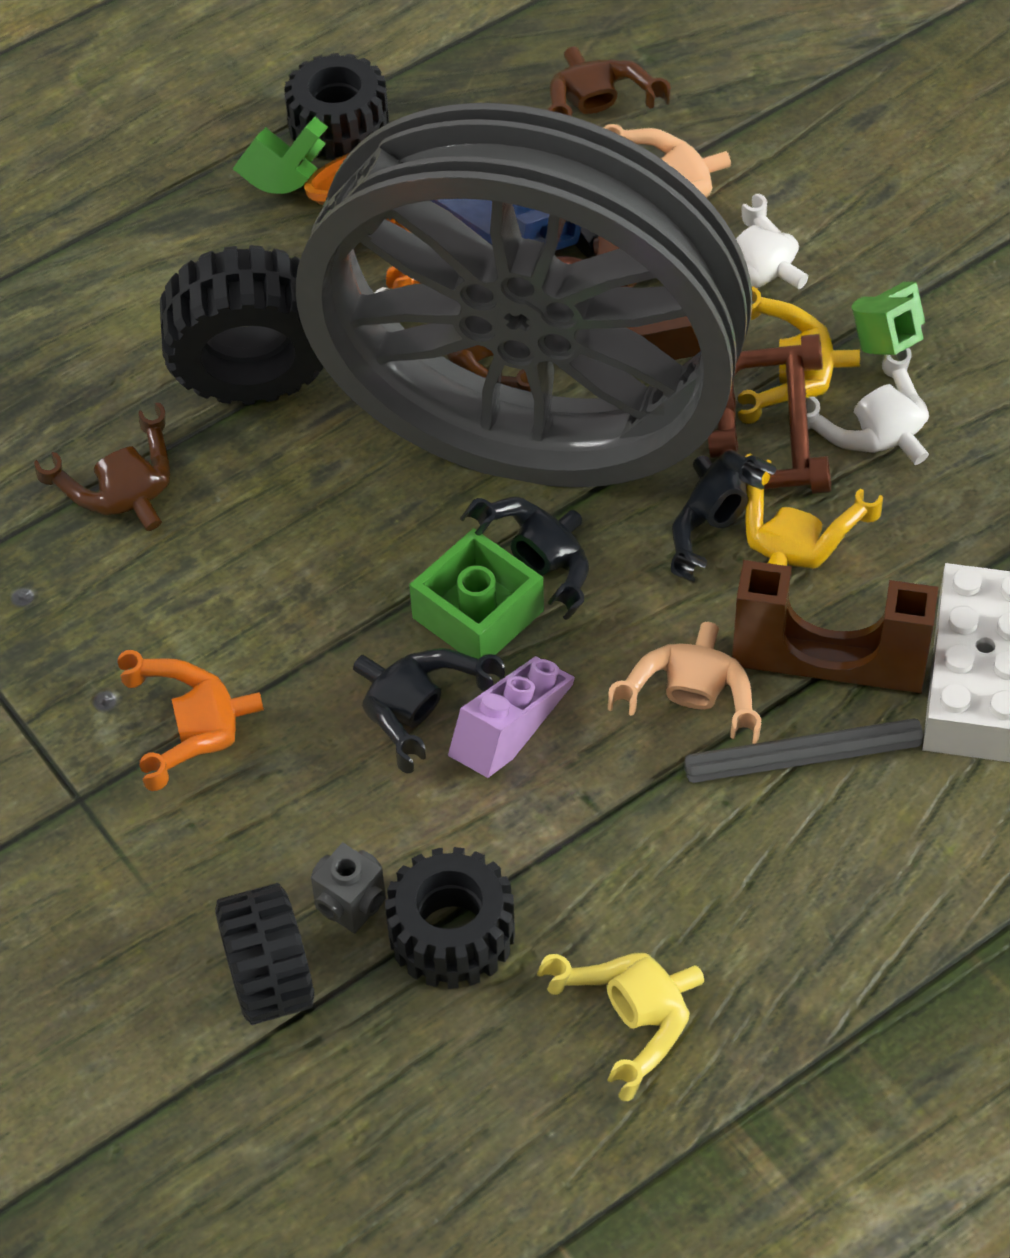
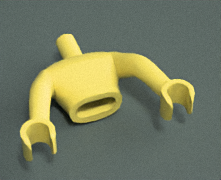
M631 953L606 963L571 968L569 961L565 957L558 954H550L544 957L537 972L539 977L547 974L555 976L547 988V991L552 995L560 994L565 986L608 984L607 993L618 1015L628 1027L634 1029L645 1025L660 1026L653 1038L633 1061L624 1059L614 1064L607 1081L623 1080L627 1082L618 1095L622 1101H630L634 1098L643 1077L663 1060L689 1021L690 1013L681 993L698 987L704 982L703 973L698 966H692L668 975L663 967L647 953Z

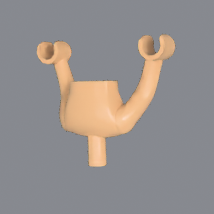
M608 124L603 127L638 145H652L666 154L661 159L687 178L705 197H708L712 192L710 173L731 167V160L726 151L702 158L687 142L660 129L641 128L624 130L616 124Z
M703 622L701 624L695 645L667 644L655 649L639 660L625 681H617L609 688L608 710L612 711L615 701L624 699L630 703L629 715L632 716L636 712L637 693L646 681L659 670L667 671L668 684L666 695L668 699L688 708L711 709L718 695L725 688V685H730L735 706L730 737L735 739L736 731L742 727L753 731L752 744H756L760 736L761 717L756 711L752 710V693L749 678L735 658L714 649L719 627L712 622Z

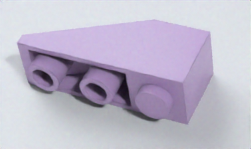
M536 656L460 708L448 756L489 778L514 759L571 688L575 677L562 671L555 663L549 660L540 659Z

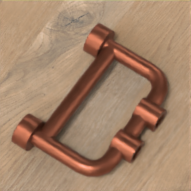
M820 334L801 336V345L742 351L736 363L734 377L743 369L786 364L792 469L776 470L774 475L770 474V480L764 485V489L811 485L813 494L831 492L828 456L810 458L804 371L823 369ZM733 382L725 411L718 423V430L713 431L708 438L711 458L720 457L727 450L738 452L735 420L736 400Z

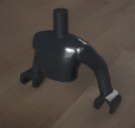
M734 450L725 451L713 463H711L707 456H699L694 460L693 467L700 479L672 525L676 554L672 559L670 569L674 575L692 583L695 582L696 579L693 576V571L696 565L705 568L708 563L705 557L693 553L691 532L706 520L711 526L716 528H726L732 525L742 515L747 506L746 484L763 490L762 476L765 472L772 475L775 474L776 467L773 464L753 455L744 457Z
M509 497L493 503L482 498L474 499L462 514L460 520L464 521L467 517L476 519L480 524L475 532L476 535H482L493 520L513 516L520 526L519 532L511 541L510 546L514 557L541 576L562 567L569 571L565 583L561 584L552 595L548 604L552 605L554 601H560L565 604L568 611L563 618L565 620L570 619L584 602V594L581 587L589 572V562L585 552L571 533L581 525V515L575 510H570L557 520L547 511L521 497Z
M439 648L409 654L390 665L387 669L365 655L358 657L353 665V670L372 682L362 702V707L367 716L377 723L396 745L397 766L402 772L409 774L414 771V763L410 756H408L409 754H415L422 760L426 759L423 740L416 735H409L402 724L411 728L417 727L431 714L439 703L441 688L432 682L428 673L443 668L458 670L476 676L478 688L486 691L493 686V680L489 674H495L500 679L505 677L504 663L499 656L488 654L477 659L455 650Z

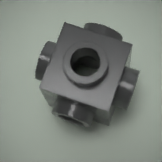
M342 842L331 856H323L313 869L311 882L316 909L329 920L339 923L354 934L369 917L379 910L386 899L382 866L373 855L364 850L357 852Z

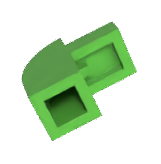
M314 117L291 147L265 127L249 145L233 167V170L262 191L273 194L295 191L303 186L318 169L311 162L326 144L320 137L328 126Z
M902 282L876 297H861L852 304L856 330L863 352L896 355L923 340L921 325L925 323L917 282Z

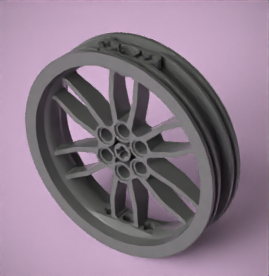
M466 103L415 112L386 124L362 140L339 167L329 188L323 208L312 227V234L307 241L298 265L296 276L297 308L306 337L323 367L357 405L382 425L412 444L465 468L488 475L555 487L605 486L653 475L689 456L709 438L717 427L729 399L736 363L742 351L751 320L752 287L750 275L742 250L731 229L717 209L687 178L661 158L621 135L569 115L521 105ZM478 199L492 201L490 224L492 245L451 212L430 200ZM513 205L549 214L547 236L543 243L522 238ZM385 218L389 220L393 218L409 231L397 226L396 224L386 220ZM566 220L595 233L620 248L572 264L564 263L554 255ZM359 243L365 245L397 270L421 284H412L374 293L360 269L354 248ZM657 278L664 285L647 288L621 287ZM687 316L694 329L701 351L684 365H681L643 336L627 327H639ZM399 322H421L428 324L405 329ZM476 345L484 346L494 354L486 378L442 357L443 355ZM553 362L599 398L552 396L555 373ZM506 365L516 369H524L531 392L501 384L503 367ZM635 377H637L638 379H640V380H642V381H644V382H646V383H648V384H650V385H649L648 387H646L644 384H642L640 381H638Z

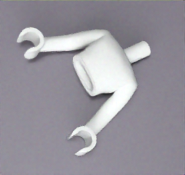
M759 193L755 194L752 197V207H749L747 204L742 205V220L749 227L736 238L747 263L751 286L759 288L780 277L797 289H801L806 284L808 275L791 265L799 249L798 241L791 234L782 233L766 217V197Z
M907 348L896 354L899 361L894 360L890 355H884L882 361L883 372L894 379L897 390L891 384H886L875 389L857 403L853 412L858 417L862 430H845L820 415V403L814 396L807 397L806 399L807 411L809 412L807 413L808 429L812 428L826 440L843 449L874 453L898 445L914 465L923 462L929 453L914 435L928 421L929 412L925 402L917 394L907 372L912 356L911 350Z

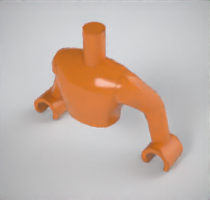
M125 650L118 657L119 668L126 670L122 672L121 680L128 688L140 686L146 677L174 678L193 688L186 694L171 699L181 743L161 755L154 752L147 753L140 760L139 765L142 772L156 771L145 775L143 778L145 788L150 791L161 790L167 785L169 781L168 770L195 756L223 751L235 742L236 717L264 711L260 692L231 699L228 690L218 676L189 662L167 658L143 659L141 654L134 650Z

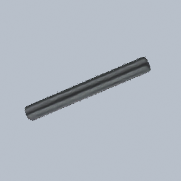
M912 718L688 754L685 756L684 767L688 781L696 783L919 747L923 741V730L919 720Z

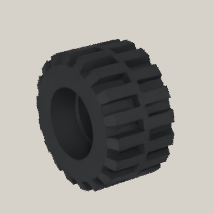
M330 53V56L326 57L319 55L313 57L311 62L304 61L301 63L299 70H293L289 75V81L285 82L284 96L288 128L292 140L295 141L314 117L328 126L320 137L326 144L316 157L324 155L326 159L335 160L336 157L345 156L362 140L389 123L385 78L381 76V70L377 66H371L370 61L365 58L356 59V55L348 53L345 56H341L339 53Z
M442 847L432 849L431 857L425 858L422 853L413 857V867L409 868L403 865L396 872L397 882H390L387 890L388 900H385L391 950H394L396 961L400 967L407 965L408 975L416 980L424 975L426 977V985L436 988L439 981L447 982L448 989L459 988L460 981L468 980L470 986L480 983V974L482 973L487 974L489 977L498 971V961L506 962L510 955V945L514 944L515 939L513 894H511V884L507 876L501 877V868L494 861L486 865L485 855L476 851L471 856L465 855V848L453 847V853H443ZM445 907H461L477 915L468 924L454 929L438 928L425 921L430 914Z
M274 883L217 899L215 909L217 923L244 1018L252 1026L311 1009L315 996L312 978L296 918L288 894L279 883Z

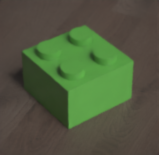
M473 528L412 581L409 587L412 618L458 652L479 659L488 654L496 655L544 611L543 576L483 534L480 536L476 535V529Z

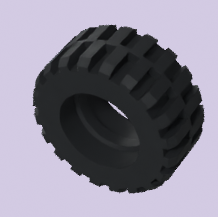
M249 245V249H237V246L224 247L223 252L214 253L212 250L201 254L199 261L194 262L190 260L179 269V274L175 273L170 278L160 298L162 354L168 371L187 390L193 388L198 396L206 399L211 396L215 397L220 403L231 404V401H242V405L255 404L256 400L266 399V402L279 399L280 395L285 393L290 396L298 392L303 383L309 385L316 379L319 371L321 372L324 367L313 351L299 317L296 301V276L300 262L298 257L294 256L291 259L285 251L275 248L271 252L264 250L262 246Z

